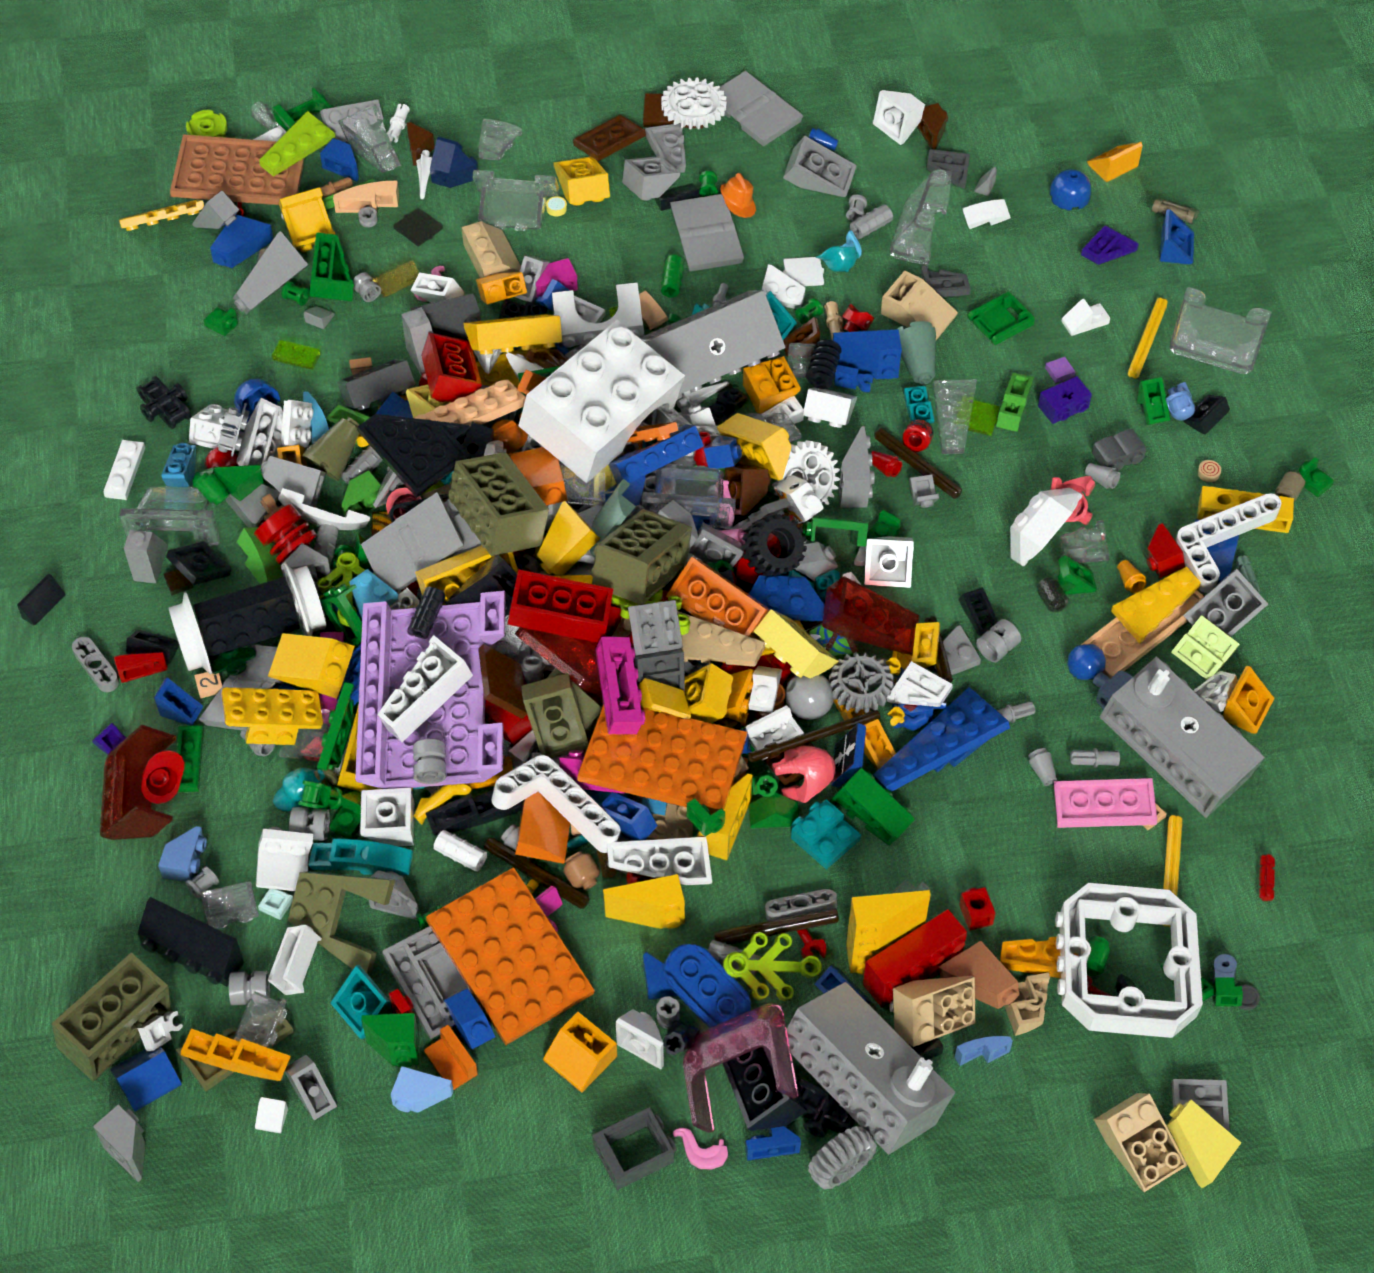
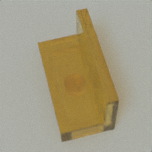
M410 260L372 278L381 287V294L384 298L413 284L419 271L414 261Z

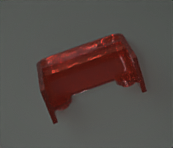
M522 627L518 628L515 635L563 674L569 673L571 681L585 691L602 695L596 646L587 640ZM620 665L618 667V670H616L617 681L619 678V673L621 671Z
M140 725L109 753L104 765L100 823L101 837L110 840L151 838L173 820V816L151 809L152 802H149L144 797L141 791L142 774L149 759L167 749L176 741L177 736Z

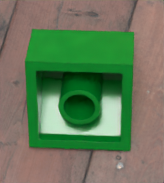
M415 1013L362 1015L361 1021L367 1043L392 1066L408 1068L412 1065H419V1033Z

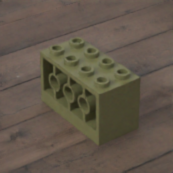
M506 452L455 462L454 472H452L451 490L448 493L449 500L454 504L460 516L464 518L471 531L475 533L481 545L486 548L491 556L542 545L549 508Z
M645 509L640 510L624 524H621L613 533H610L604 540L597 543L594 549V555L596 556L595 564L591 571L593 576L592 584L613 588L614 595L643 605L682 572L686 566L692 527Z
M131 952L52 1022L57 1049L94 1082L141 1039L137 1029L139 1026L155 1016H161L171 1011L168 985Z

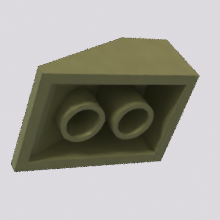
M569 673L521 686L523 702L541 755L552 759L569 754V751H581L588 748L589 740Z

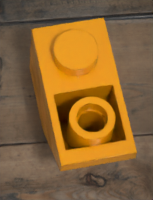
M522 272L497 273L476 279L481 300L486 304L527 293Z

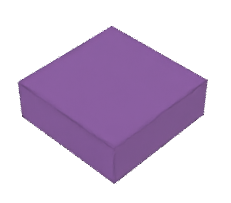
M1066 357L1046 363L1045 369L1055 383L1075 377V370Z

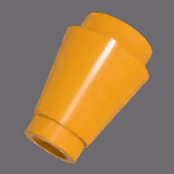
M1128 560L1118 564L1117 569L1127 591L1138 593L1146 587V577Z

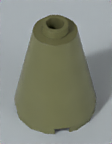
M350 417L347 420L341 418L306 449L302 457L314 467L316 466L321 471L326 472L325 475L339 481L342 478L360 434L357 431L359 424Z

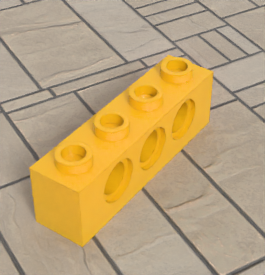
M1202 486L1198 502L1197 519L1202 520L1265 494ZM1278 496L1281 500V507L1277 518L1255 529L1289 533L1293 521L1294 498ZM1265 506L1267 509L1273 510V508ZM1245 514L1246 517L1253 518L1251 515Z

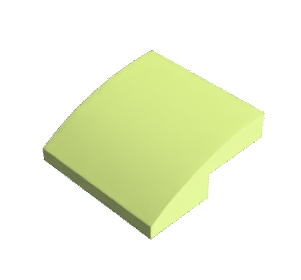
M1201 615L1171 653L1208 680L1221 669L1239 647L1240 643Z

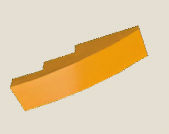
M834 699V703L844 721L866 714L863 709H860L857 714L854 708L847 711L846 704L839 706L838 699ZM879 719L863 724L866 726L864 753L877 771L896 754Z
M192 1028L181 1050V1056L208 1065L276 1081H281L291 1058L287 1054L242 1038L239 1042L217 1033L214 1037Z

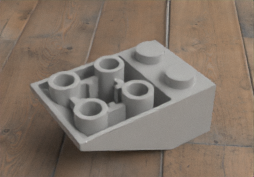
M861 426L842 461L838 490L840 508L867 507L868 499L872 498L873 491L870 484H874V471H870L872 453H868V449H870V436L866 435L865 426Z

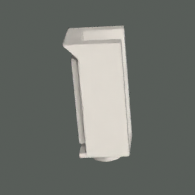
M299 925L287 928L268 977V981L285 995L304 993L303 981L317 942L322 939L310 926Z

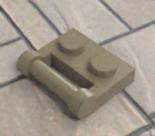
M1161 198L1156 199L1152 207V212L1163 214L1166 213V210L1171 209L1181 220L1190 224L1193 223V220L1197 219L1199 210Z

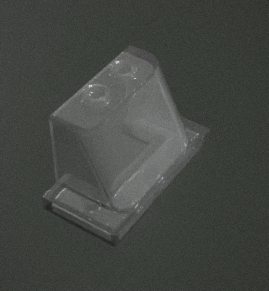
M473 170L474 183L477 190L481 191L479 222L482 221L501 230L506 229V227L514 228L517 231L541 229L547 197H559L560 194L556 176L535 175V181L496 178L494 171Z
M674 464L665 465L656 470L654 493L643 492L642 506L658 514L663 507L674 500L691 515L710 516L709 526L731 529L736 499L723 498V471L716 468H707L706 466L692 467Z
M149 487L146 489L137 509L121 508L120 519L126 538L130 530L151 532L150 530L193 531L195 543L205 541L208 545H219L220 542L213 512L214 503H210L194 487Z

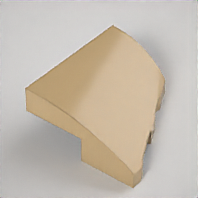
M1049 972L1027 976L1025 982L1018 983L1019 997L1013 1003L1004 1005L1015 1036L1029 1032L1043 1024L1044 1008L1048 995L1047 988L1050 980Z

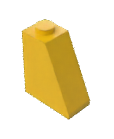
M565 501L560 505L537 554L543 562L540 566L549 575L552 573L564 575L601 539L575 509Z

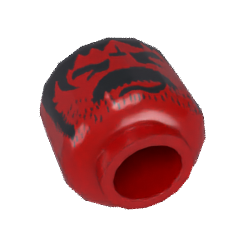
M922 419L911 421L903 433L904 445L917 452L925 450L933 438L932 426Z

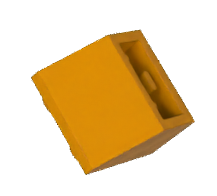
M784 356L743 368V386L756 412L759 414L766 412L787 398L795 396L801 390Z
M753 669L731 674L733 676L732 692L728 699V710L725 718L740 722V729L742 726H746L749 720V701L753 688V673L755 671Z
M577 1012L559 1030L543 1061L582 1093L617 1057V1043L581 1013Z

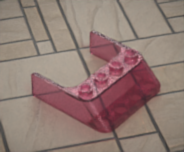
M767 1003L704 1030L697 1035L683 1058L691 1120L694 1127L708 1133L714 1131L705 1070L759 1047L765 1046L770 1051L777 1090L793 1099L798 1097L784 1013L778 1004Z

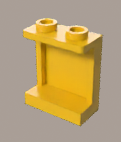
M320 187L279 200V206L293 247L301 252L313 249L312 246L315 245L316 232L336 235L328 218Z

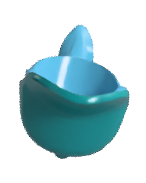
M850 230L847 233L845 244L840 247H831L821 255L816 256V258L823 260L827 267L834 272H849L855 265L856 259L860 258L862 249L853 231Z

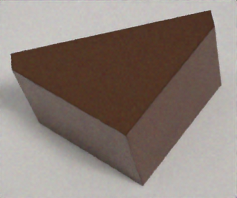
M407 122L413 166H416V160L421 158L423 150H428L431 153L435 149L433 133L411 122Z
M812 318L783 340L786 347L784 348L785 355L788 358L812 356L814 346L820 341L817 318Z

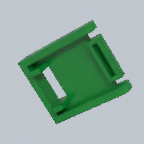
M1009 291L972 310L968 314V319L973 321V324L994 345L1033 326L1035 322V317ZM1011 307L1019 315L1018 321L1007 310Z

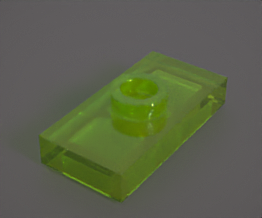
M279 340L272 353V360L313 370L321 352L317 348Z

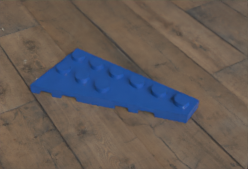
M969 687L876 771L873 776L882 788L892 792L1010 728L1009 721Z

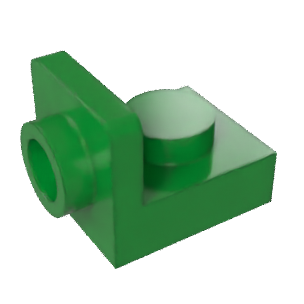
M216 307L203 320L206 327L223 336H226L238 324L236 310L233 308L226 312Z
M1315 457L1310 462H1304L1299 468V472L1305 480L1304 488L1316 497H1319L1333 485L1334 480L1317 468L1319 459Z
M881 510L879 519L868 531L867 538L897 537L900 531L901 520L894 514Z
M695 798L687 803L686 816L704 837L722 829L725 824V811L722 808L711 815L709 809L704 804L701 805Z

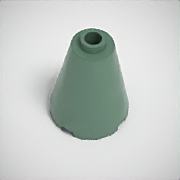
M917 321L911 322L908 328L899 327L902 348L901 357L913 380L921 385L930 383L935 377V326L933 327L930 322Z

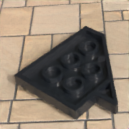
M374 414L357 427V431L416 498L454 471L456 461L470 459V454L458 442V439L470 431L471 427L466 424Z

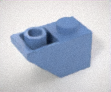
M196 826L165 844L158 865L162 878L186 882L193 879L194 873H198L200 868L199 857L201 852L205 851L207 845V838L204 837L201 827Z

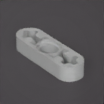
M77 638L72 644V650L76 659L101 691H114L119 685V679L115 670L90 638ZM81 647L88 649L89 654L87 656L82 649H80ZM93 661L102 662L98 668L89 667ZM105 673V676L111 681L103 680L102 674Z
M822 889L770 900L765 904L766 919L770 921L837 908V894L833 890ZM798 905H807L805 907H796Z

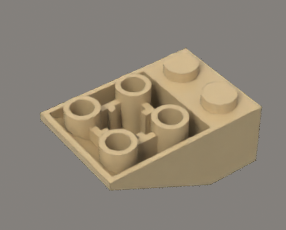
M907 271L900 275L882 297V315L906 327H910L911 322H930L933 327L935 326L936 340L958 315V312L927 282Z
M962 976L916 980L893 988L894 1031L905 1042L914 1047L976 1024L975 977Z
M1135 1094L1094 1119L1106 1144L1143 1192H1146L1187 1166L1150 1094Z

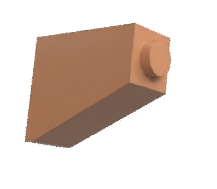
M979 941L939 966L940 978L974 976L975 999L997 1009L1013 1003L1019 997L1018 981L982 941Z

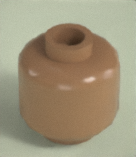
M580 851L565 860L566 865L563 871L573 888L583 887L585 890H588L598 883L596 878L600 875V869L589 853L583 854Z

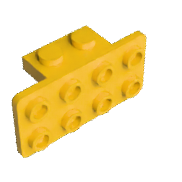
M230 687L222 689L225 724L234 727H247L245 735L246 744L295 745L298 729H321L323 726L320 699L317 691Z

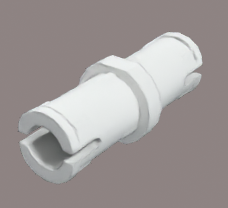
M397 105L394 117L390 119V128L386 134L387 141L392 142L394 139L395 143L398 142L400 133L406 126L405 120L410 111L407 105Z

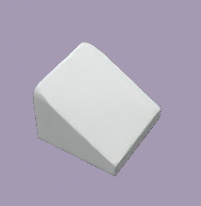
M261 1097L255 1129L281 1134L288 1112L286 1102Z

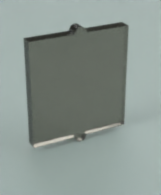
M417 208L410 214L404 215V218L394 224L393 228L419 247L441 231L443 225L420 208Z

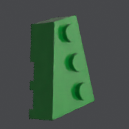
M316 232L310 297L352 301L354 283L350 278L349 268L345 263L338 235Z
M862 767L829 801L834 806L838 803L848 810L847 816L851 819L856 816L867 824L865 829L889 846L915 820L910 810L900 805L893 798L892 793L882 788L876 782L875 777Z

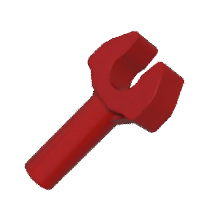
M807 929L797 930L804 943V947L801 949L803 959L808 956H814L811 952L813 949L818 950L822 958L826 957V943L823 939L814 940Z

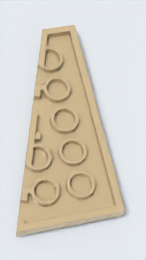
M685 614L689 617L691 623L689 633L681 635L683 645L681 649L684 651V662H688V659L701 660V663L719 661L725 662L726 665L756 666L765 649V642ZM622 617L612 637H627L632 631L630 619Z

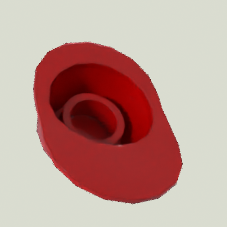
M167 750L161 751L149 759L143 771L141 791L149 802L156 804L166 803L177 794L185 764L180 754Z

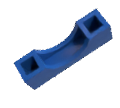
M685 424L679 427L678 431L670 433V438L660 440L646 448L626 453L614 459L608 465L616 483L620 484L623 479L630 483L704 447L696 425Z

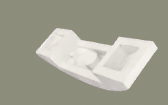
M282 488L278 496V500L283 506L292 504L301 515V519L317 526L328 524L335 526L338 530H357L365 528L370 520V516L348 510L345 517L302 504L305 495Z

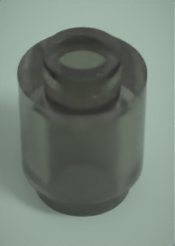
M1052 577L1041 580L1037 585L1038 594L1050 612H1060L1065 609L1069 598L1059 582Z

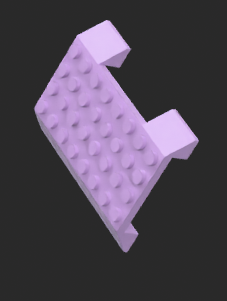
M505 591L481 593V600L476 603L442 605L437 615L438 618L435 620L427 639L415 637L408 631L416 608L391 610L387 601L363 603L356 782L382 789L416 788L485 782L503 770V723L485 724V699L478 648L483 644L490 647L505 636ZM434 635L466 662L473 676L409 737L401 742L386 729L377 714L394 690L400 688L404 682L403 677L408 671H412L418 662V656L421 652L426 651L430 645L429 641ZM436 739L445 743L446 758L444 762L446 764V779L435 784H423L414 780L413 765L417 764V762L413 759V745L417 741Z

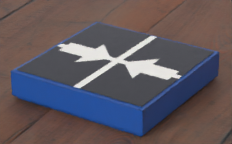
M858 723L835 744L834 761L836 769L831 786L839 788L863 766L865 725Z

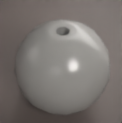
M823 674L814 676L811 679L805 676L800 678L796 675L787 684L785 701L795 716L805 720L819 719L829 712L833 705V689L830 681Z

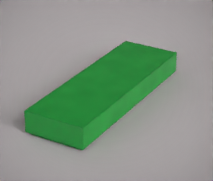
M203 725L178 726L176 752L182 756L185 763L178 792H199L204 735Z

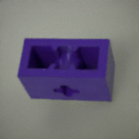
M1076 376L1040 392L1038 407L1049 421L1054 424L1064 421L1076 413L1086 411L1089 408L1092 393Z

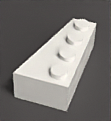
M434 635L430 639V645L426 651L421 652L418 656V662L412 671H408L403 677L404 682L400 688L394 690L377 714L386 729L401 742L409 737L473 676L466 662Z

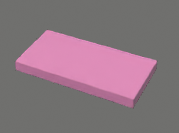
M1152 778L1054 781L1057 828L1157 825Z

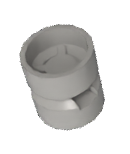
M1001 619L990 628V631L988 630L979 637L976 644L980 653L988 661L997 663L1008 651H1011L1021 642V635L1014 624L1006 619Z
M424 739L414 743L413 759L417 762V764L413 765L415 781L423 784H435L446 779V764L444 762L446 750L444 742L436 739Z
M306 807L292 808L289 821L290 832L313 834V840L315 841L327 840L330 828V812L328 809L314 808L310 812Z
M267 970L253 971L251 975H248L245 971L231 972L229 977L231 1005H247L249 1001L254 1005L269 1004V972Z

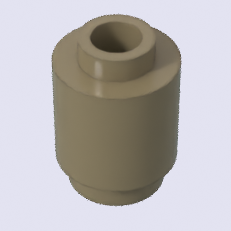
M1297 472L1285 473L1275 490V495L1294 498L1295 502L1305 486L1304 478Z

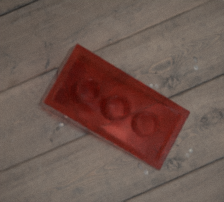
M845 576L827 588L822 627L842 637L913 655L916 623L919 621V615Z

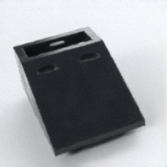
M495 555L444 603L446 605L480 602L481 593L505 591L506 617L510 613L517 573L502 557Z

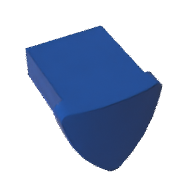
M552 279L543 296H538L535 303L554 312L552 293L570 290L557 280Z

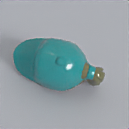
M309 768L293 770L283 778V786L276 792L273 803L282 811H291L293 807L302 806L298 805V802L302 799L304 790L303 780L325 784V786L328 784L337 786L339 778L333 769H328V771L320 769L316 771Z

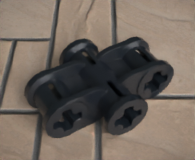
M154 376L152 381L143 386L139 385L136 387L140 398L146 403V405H140V410L149 422L154 421V417L159 415L169 428L174 429L176 424L184 419L189 420L191 418L189 409L182 402L188 399L187 394L179 383L174 384L173 388L169 390L157 376Z
M797 1080V1087L807 1109V1112L802 1116L809 1119L803 1124L804 1129L808 1133L823 1138L826 1134V1127L837 1133H843L846 1129H851L858 1125L852 1116L826 1090L806 1080Z

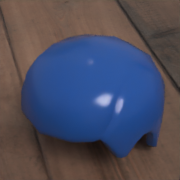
M1094 644L1079 645L1074 647L1068 654L1067 665L1073 677L1079 680L1094 679L1099 672H1103L1105 669L1106 658L1104 653Z

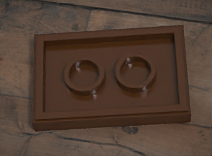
M645 93L643 127L674 124V120L668 121V116H664V111H662L661 97L663 94Z
M618 115L573 139V144L592 158L600 161L645 137L646 132L645 129L624 116Z
M483 644L478 648L484 699L523 719L527 715L522 696L521 686L524 685L521 664Z

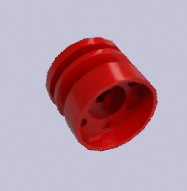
M288 504L274 513L254 532V535L263 546L275 543L269 553L271 556L280 553L275 559L279 565L283 564L302 543L309 546L317 536L314 530L303 534L309 528L308 523H303L299 526L295 525L301 518V515L292 504Z

